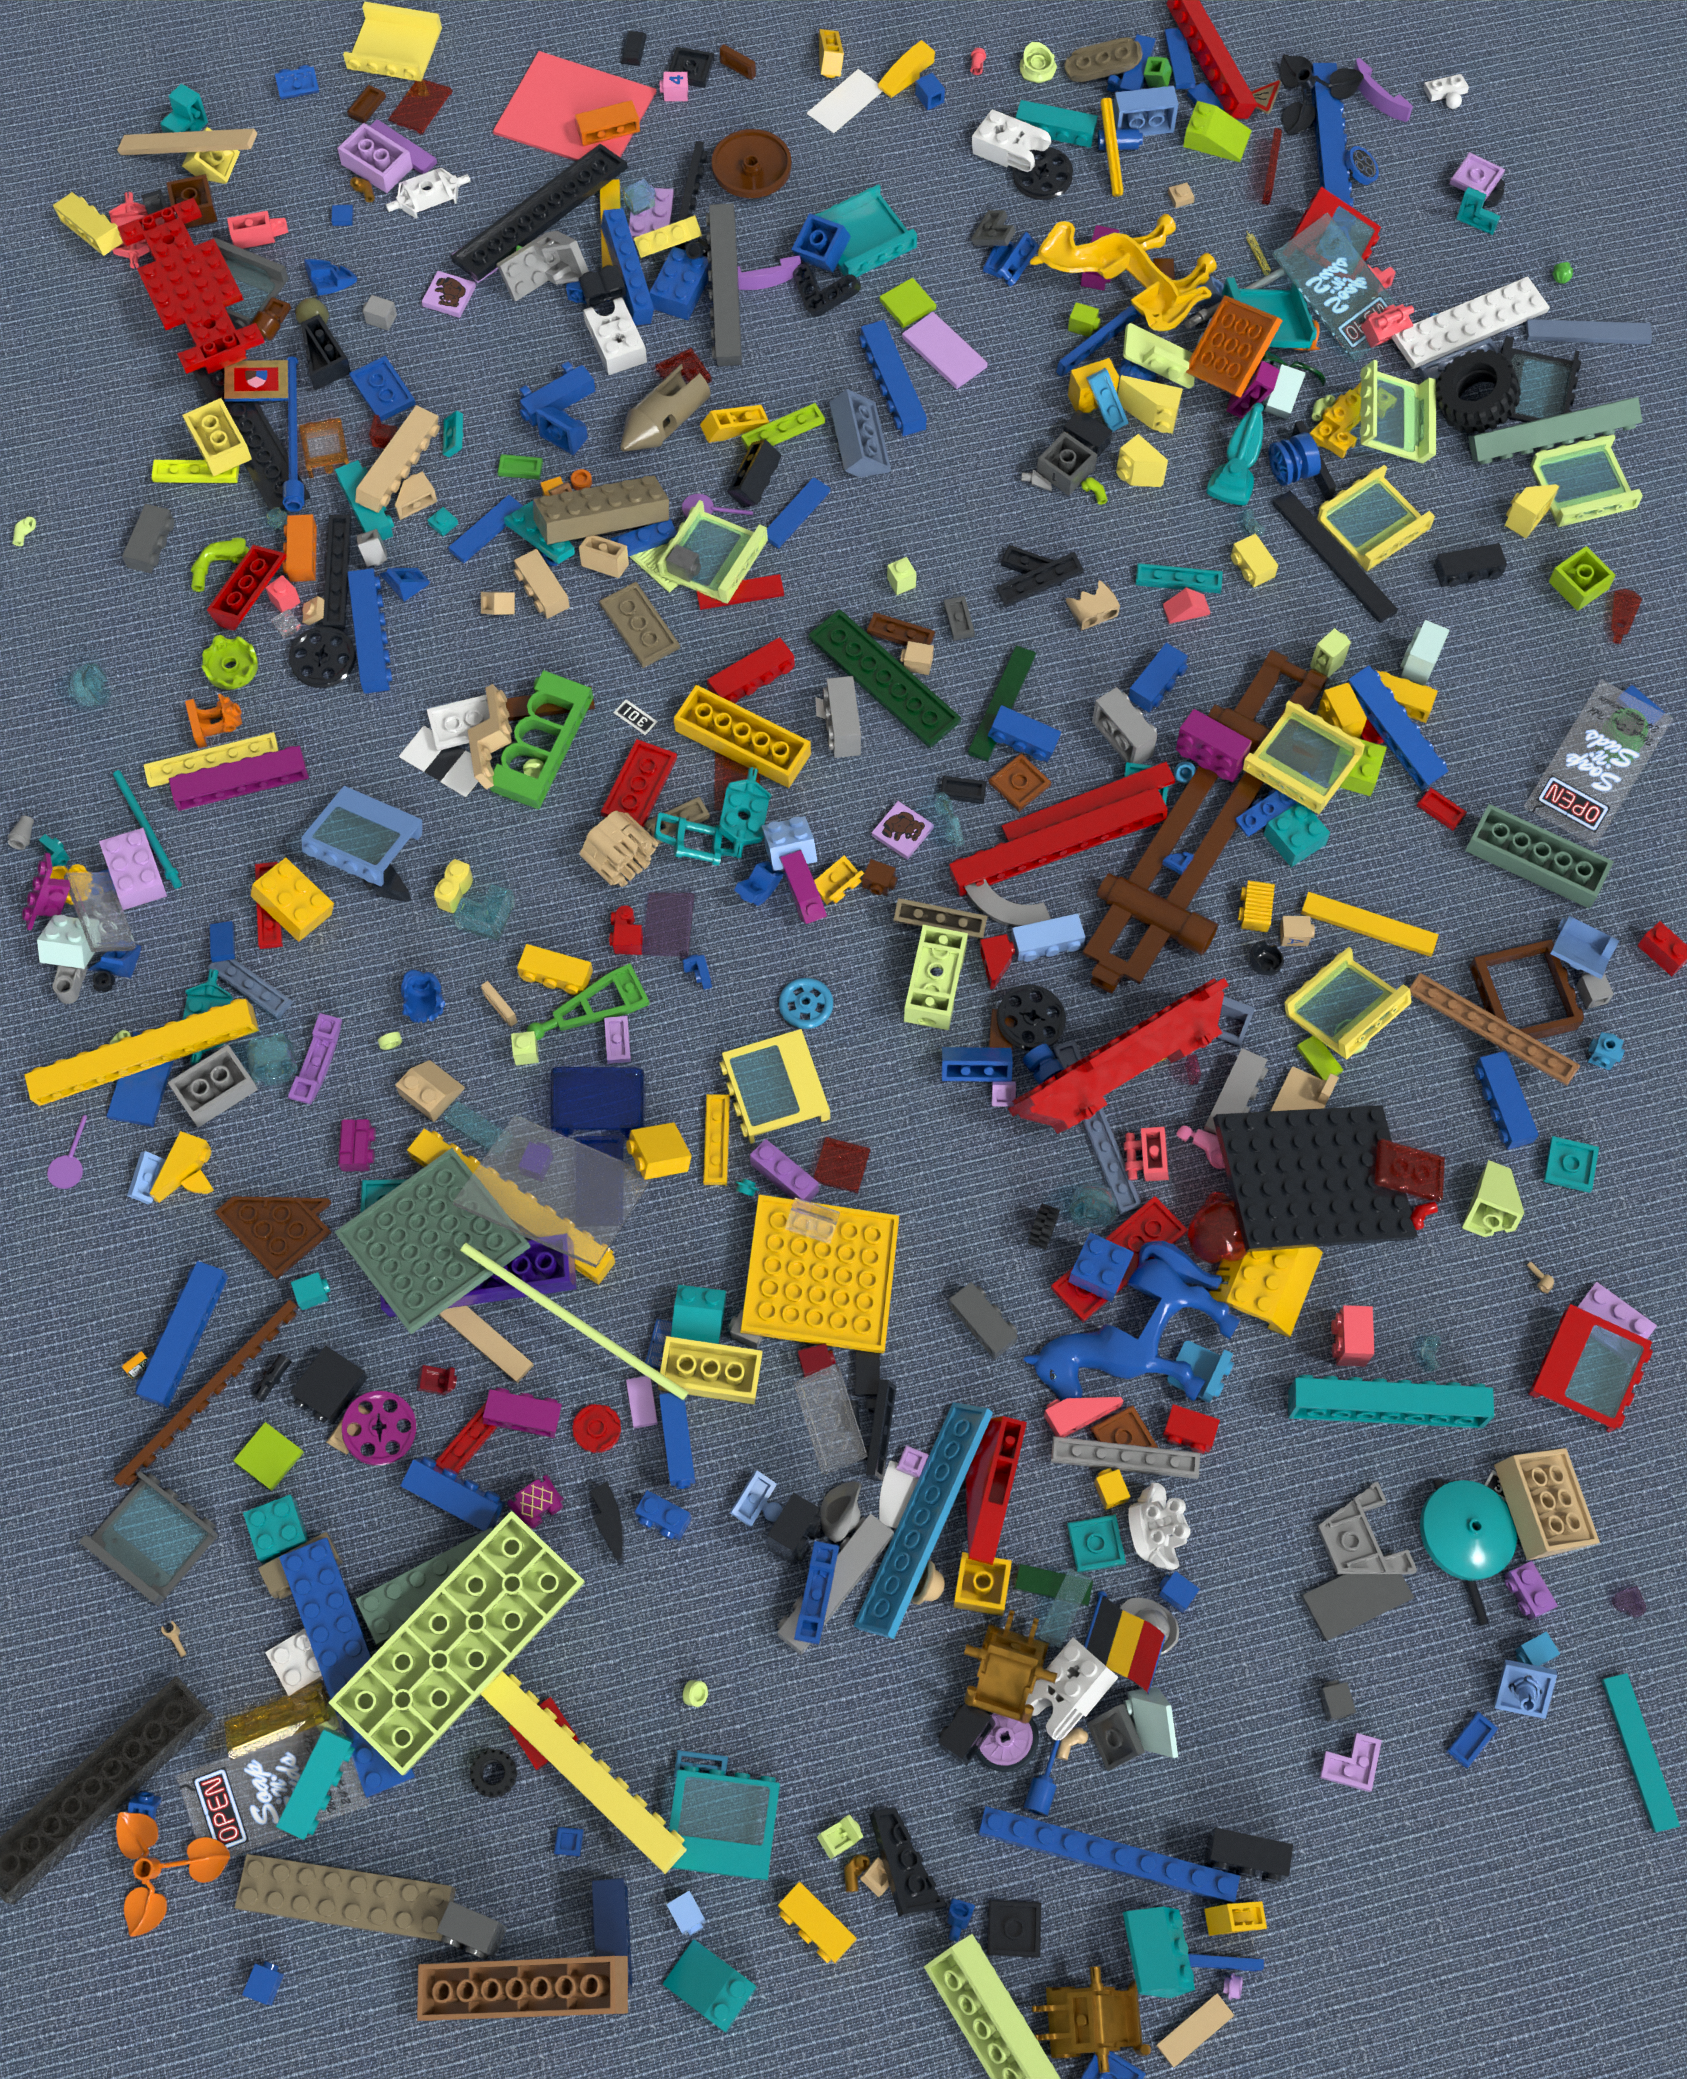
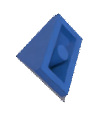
M388 568L386 572L379 573L404 602L430 583L418 568Z
M119 941L101 957L100 961L88 970L97 972L108 971L111 975L131 978L141 952V946Z

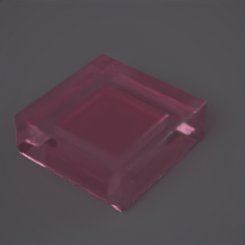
M1188 1055L1185 1067L1189 1084H1198L1201 1071L1197 1055Z

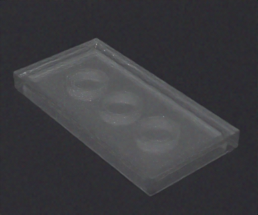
M109 872L66 873L64 880L70 881L69 894L91 952L133 951L136 944Z
M832 1365L793 1382L821 1473L826 1475L868 1457L839 1365Z

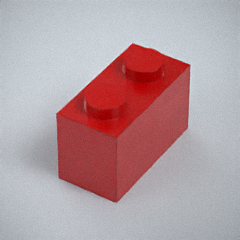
M1661 921L1648 931L1638 944V947L1671 977L1687 963V944Z
M1173 1404L1162 1437L1166 1438L1170 1444L1177 1446L1184 1444L1190 1446V1449L1194 1452L1209 1453L1213 1446L1220 1419Z

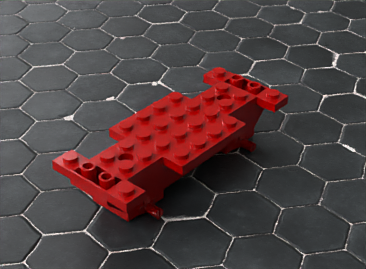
M194 197L117 228L125 246L144 239L154 262L139 267L137 270L165 330L185 324L195 347L177 354L186 374L203 367L210 374L247 359L245 350L263 344L265 341L256 323L236 330L225 307L244 299L215 239L195 246L184 225L202 217Z
M1213 978L1057 1073L1058 1079L1053 1076L1039 1084L1036 1088L1012 1101L1014 1105L1008 1108L1011 1115L1015 1116L1018 1114L1020 1118L1050 1125L1057 1134L1077 1125L1084 1119H1090L1098 1110L1108 1105L1103 1098L1104 1095L1167 1057L1173 1063L1192 1054L1198 1048L1206 1047L1214 1038L1222 1034L1218 1022L1224 998L1222 990L1229 986L1225 978L1219 981Z

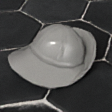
M852 1481L835 1487L828 1492L822 1502L820 1509L821 1528L825 1536L835 1543L845 1538L848 1532L852 1531L860 1520V1508L857 1501L861 1489V1483Z
M1131 1598L1120 1607L1122 1610L1150 1622L1161 1630L1166 1637L1160 1655L1168 1652L1178 1642L1179 1626L1177 1620L1169 1610L1159 1603L1145 1598Z

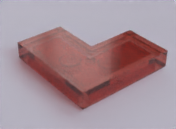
M692 348L656 364V370L663 380L676 367L682 364L681 376L684 375L688 382L699 373L706 380L707 384L712 382V377Z

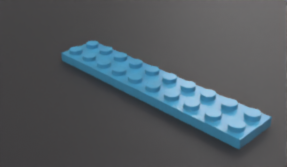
M952 1403L854 1623V1627L891 1639L895 1638L992 1417L993 1412L988 1408Z

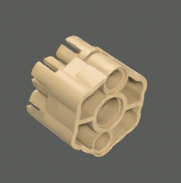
M614 811L588 833L583 848L580 851V856L610 885L618 883L621 887H624L628 884L625 877L631 881L635 877V872L638 874L643 870L641 867L646 869L651 863L650 855L654 853L655 847L659 843L628 813Z

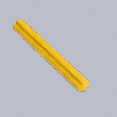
M1111 98L1101 99V111L1112 195L1117 197L1123 195V184Z

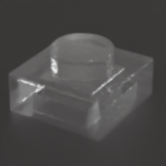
M290 609L271 619L273 626L283 639L302 629L299 621Z

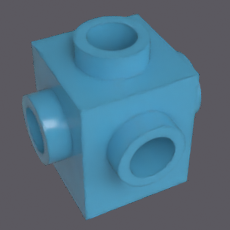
M1601 1032L1598 1038H1593L1588 1051L1591 1054L1588 1062L1610 1070L1616 1062L1620 1063L1625 1050L1621 1049L1624 1040L1619 1039L1612 1033Z

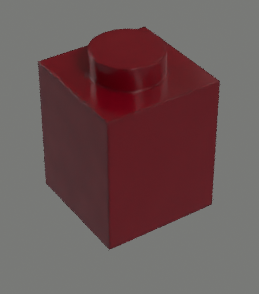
M826 1344L798 1351V1359L804 1380L832 1373V1365L836 1364L832 1350L828 1351Z

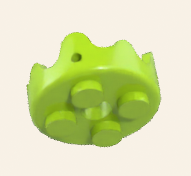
M217 635L214 637L212 645L205 649L202 654L203 665L201 666L205 676L210 683L220 689L233 690L241 688L254 678L258 670V659L252 644L247 643L239 636L235 639H226L222 635ZM229 662H236L233 668L225 667Z

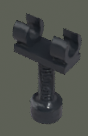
M699 238L697 242H690L686 246V254L691 259H699L702 255L708 257L707 251H711V245L707 244V239Z

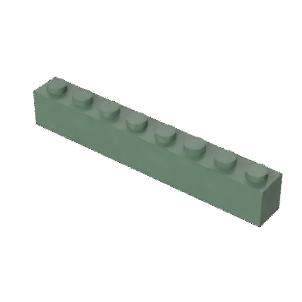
M1639 397L1623 399L1468 436L1472 461H1479L1481 465L1493 462L1492 458L1499 456L1500 460L1512 458L1513 453L1520 452L1521 455L1533 453V448L1541 447V450L1554 447V443L1561 442L1562 445L1574 443L1575 438L1582 437V440L1595 438L1596 433L1602 432V435L1613 434L1615 429L1623 427V431L1636 428L1635 424L1642 423Z

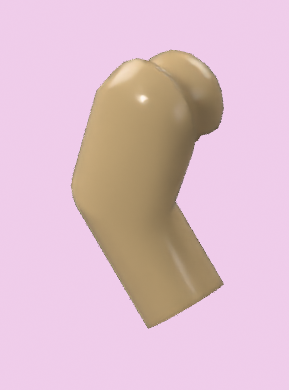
M1074 1727L1060 1740L1055 1757L1068 1760L1071 1746L1077 1743H1086L1088 1733L1080 1727Z

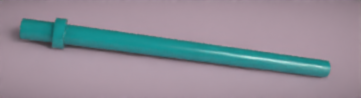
M120 770L115 771L113 777L139 825L144 829L146 837L165 871L166 879L170 880L175 889L180 888L182 883L178 877L177 869L173 868L123 774Z

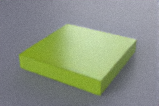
M913 277L879 297V301L902 328L936 310L935 302Z
M265 1422L233 1461L273 1491L304 1452Z

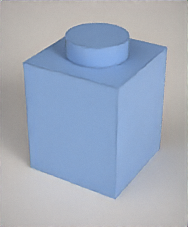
M690 1891L666 1904L683 1935L688 1932L689 1936L703 1928L702 1923L706 1920Z

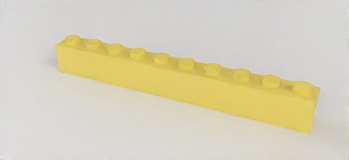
M502 1671L481 1693L483 1698L666 1874L686 1852V1848L682 1845L685 1840L674 1829L670 1833L664 1827L666 1821L658 1813L654 1812L651 1815L645 1809L648 1804L638 1794L632 1797L626 1791L629 1786L619 1776L614 1779L609 1774L611 1768L604 1761L599 1759L596 1762L590 1756L593 1751L583 1741L578 1745L572 1739L575 1734L565 1724L560 1727L555 1722L557 1719L556 1715L547 1707L542 1710L537 1705L540 1700L530 1690L525 1694L519 1688L522 1683L512 1673L507 1676Z

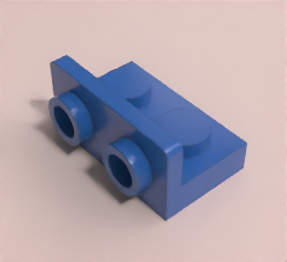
M303 65L298 67L297 70L292 71L290 69H282L279 73L275 74L281 100L320 92L314 66Z

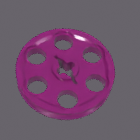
M372 1391L361 1395L350 1404L342 1421V1438L346 1448L356 1459L369 1465H387L399 1460L412 1446L416 1434V1419L409 1404L400 1396L387 1391ZM387 1400H393L397 1404V1409L392 1413L386 1412L383 1404ZM362 1402H369L373 1410L369 1414H362L359 1412L358 1407ZM378 1414L381 1425L386 1426V1429L382 1430L381 1442H379L377 1431L372 1430V1427H376ZM400 1420L409 1421L411 1429L408 1432L402 1433L397 1429V1423ZM355 1423L361 1427V1433L358 1436L348 1434L347 1428L350 1424ZM389 1442L399 1444L400 1450L397 1454L391 1455L386 1452L385 1447ZM367 1443L372 1444L375 1448V1453L368 1457L364 1456L360 1450Z

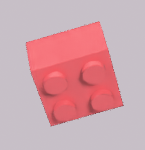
M1343 1305L1340 1312L1336 1313V1318L1332 1320L1331 1332L1335 1334L1336 1343L1332 1345V1357L1336 1358V1366L1365 1367L1374 1355L1373 1307Z

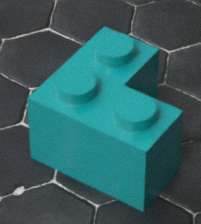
M180 84L171 92L168 97L173 111L160 123L163 133L200 131L208 123L200 94L183 84Z

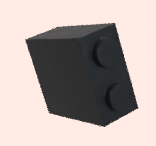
M325 1345L291 1390L290 1394L295 1399L293 1403L304 1411L306 1408H309L314 1412L312 1416L323 1424L328 1421L333 1425L368 1379V1376L364 1370Z

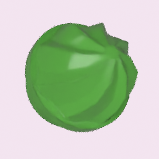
M1568 262L1559 263L1554 266L1552 275L1556 282L1564 284L1572 278L1573 268Z

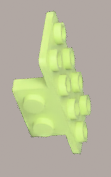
M1129 323L1126 326L1123 349L1125 359L1190 389L1194 386L1195 377L1186 373L1189 369V360L1193 354L1192 352L1134 324Z

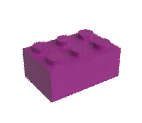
M1193 709L1180 727L1176 751L1181 756L1194 760L1202 768L1210 769L1217 773L1220 778L1234 782L1244 767V761L1249 754L1252 741Z

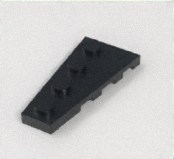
M897 1809L873 1811L869 1814L898 1917L945 1908L947 1904L943 1897H939L935 1889L936 1883L933 1877L928 1876L921 1862L924 1860L919 1851L916 1852L910 1842L911 1836Z

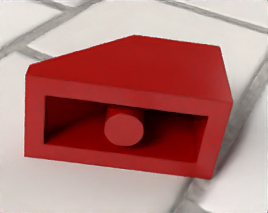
M1007 934L980 940L979 950L990 989H995L1011 965L1012 955H1015L1014 944L1012 941L1009 942Z

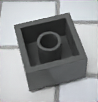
M1064 431L1038 458L1036 472L1070 496L1082 481L1095 470L1097 454Z

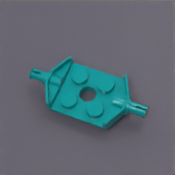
M753 767L748 769L746 780L728 784L718 831L734 845L732 856L735 857L737 855L736 858L742 857V849L745 845L757 844L763 840L762 825H765L768 804L772 796L756 782L758 769ZM738 812H745L748 815V820L740 819Z
M209 969L206 983L185 990L187 1000L183 1020L189 1015L202 1014L212 1007H222L233 1001L232 995L216 983L218 970ZM224 1043L193 1053L190 1064L195 1066L200 1062L202 1054L220 1047Z

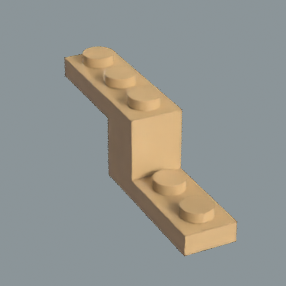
M493 684L486 687L490 718L468 729L474 777L485 789L494 786L492 777L494 771L490 763L492 759L490 753L512 743L510 735L512 729L508 722L510 715L505 703L507 698L502 690L499 691Z

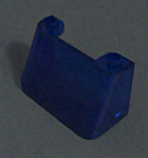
M635 1067L552 1068L550 1077L551 1136L565 1139L572 1135L574 1130H620L621 1134L629 1139L631 1130L645 1128L647 1083L644 1070Z

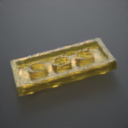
M322 1684L306 1687L300 1692L284 1696L278 1701L265 1706H259L253 1711L241 1716H234L224 1722L227 1753L230 1759L233 1760L329 1721L325 1690Z

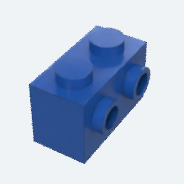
M646 1490L635 1510L640 1524L647 1528L655 1527L660 1530L659 1533L670 1540L675 1538L680 1541L692 1520L690 1512Z

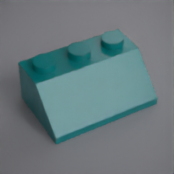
M1163 1906L1123 1912L1138 1994L1171 1999L1194 1991V1974L1190 1966L1188 1945L1185 1941L1182 1927L1183 1920L1179 1909Z

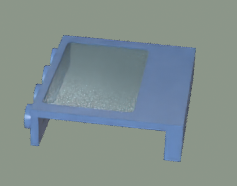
M343 786L302 836V852L310 857L322 860L328 865L338 867L349 874L363 878L369 883L382 886L384 884L383 872L410 838L418 840L422 836V819Z

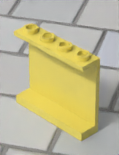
M364 2L362 7L365 16L364 24L352 53L344 52L343 54L347 69L422 81L442 30L439 14Z

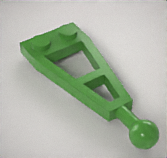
M629 963L608 973L552 1012L553 1019L542 1024L538 1022L531 1023L527 1027L526 1032L534 1031L536 1039L540 1040L545 1032L559 1026L560 1030L564 1031L603 1021L604 1018L627 1015L650 1005V1002ZM614 982L625 1005L593 1013L587 1000ZM580 1004L582 1005L586 1015L563 1020L562 1017Z

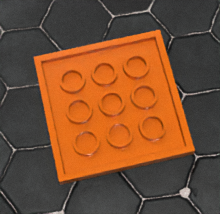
M1224 295L1189 360V369L1186 373L1241 398L1283 320Z

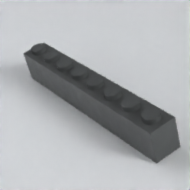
M734 203L709 205V213H706V224L710 226V232H707V244L711 245V251H707L708 264L712 263V270H708L709 283L713 282V289H709L710 302L713 301L714 308H710L711 321H714L715 326L711 327V338L715 340V346H712V358L716 359L717 366L742 365Z

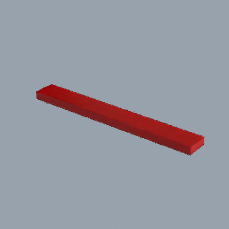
M1164 762L1002 825V830L1007 841L1010 842L1018 836L1032 834L1042 827L1048 828L1056 825L1061 820L1075 818L1080 813L1091 812L1104 804L1110 805L1118 802L1123 797L1137 795L1144 789L1157 787L1159 790L1175 783V778L1167 762Z

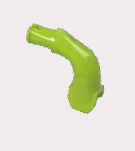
M237 537L231 541H219L205 547L191 567V572L193 573L192 590L196 592L204 591L205 578L208 574L209 565L212 562L229 560L240 564L249 551V548L246 547V540Z

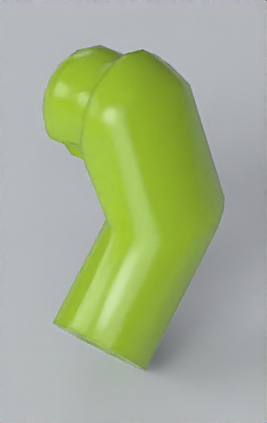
M1092 477L1082 481L1081 486L1086 492L1092 490L1099 505L1107 503L1108 499L1102 484Z

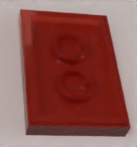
M1381 1139L1377 1143L1375 1184L1440 1202L1443 1200L1445 1157Z

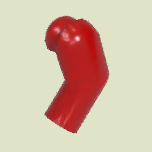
M1429 1202L1413 1208L1410 1220L1413 1222L1416 1230L1424 1227L1423 1221L1427 1215L1438 1212L1436 1202Z

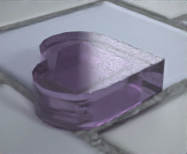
M1638 1586L1620 1591L1612 1598L1614 1608L1620 1612H1626L1630 1617L1639 1618L1646 1612V1603Z

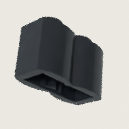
M607 265L598 272H586L578 278L588 307L626 295V288L617 265Z

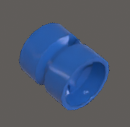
M1048 1044L1035 1047L1023 1058V1062L1028 1070L1034 1072L1033 1077L1038 1084L1053 1076L1058 1079L1056 1074L1064 1070L1059 1060L1053 1059L1055 1054Z

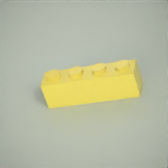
M71 192L53 205L60 221L103 256L123 243L119 235L118 226L115 223L111 224L104 214L100 215L93 205L89 206L83 197L79 198Z

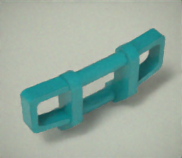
M659 813L656 817L654 838L673 845L675 857H690L708 861L712 865L719 866L721 856H732L733 849H721L722 834L718 831L719 825L714 827L686 821V818L665 813ZM661 821L677 824L675 838L660 832ZM685 829L713 835L711 853L684 847Z

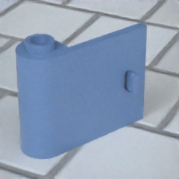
M1571 916L1567 919L1562 918L1556 929L1560 933L1550 954L1569 963L1571 967L1577 970L1581 969L1602 979L1609 959L1616 949L1619 940Z

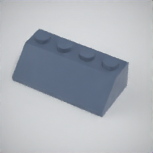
M844 390L829 402L844 470L857 477L889 473L891 467L876 403L851 390Z

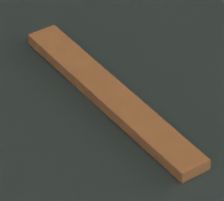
M1422 973L1418 974L1409 987L1411 996L1568 1086L1580 1068L1578 1063Z

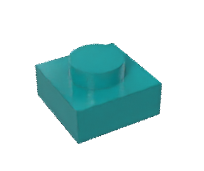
M442 507L428 519V524L444 537L458 525V520Z

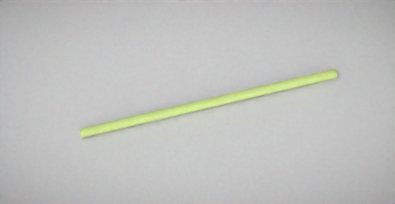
M465 1243L462 1246L461 1252L684 1401L689 1393L688 1391L469 1244Z

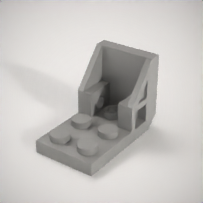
M557 230L544 233L497 263L509 294L514 301L521 299L547 281L556 285L577 282L579 277L589 272L577 241Z

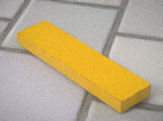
M706 1094L704 1185H727L730 1095Z

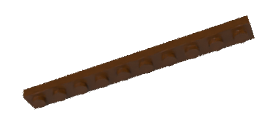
M289 1299L113 1480L121 1488L125 1485L131 1486L138 1479L137 1473L143 1467L147 1469L157 1459L155 1456L161 1448L166 1450L174 1442L173 1436L179 1430L185 1431L193 1422L191 1418L197 1412L201 1414L210 1405L208 1400L214 1394L219 1396L227 1388L226 1382L232 1376L236 1378L245 1369L244 1364L249 1358L254 1360L262 1352L261 1346L267 1340L272 1342L280 1333L278 1329L284 1323L288 1325L297 1316V1313H295L297 1305Z

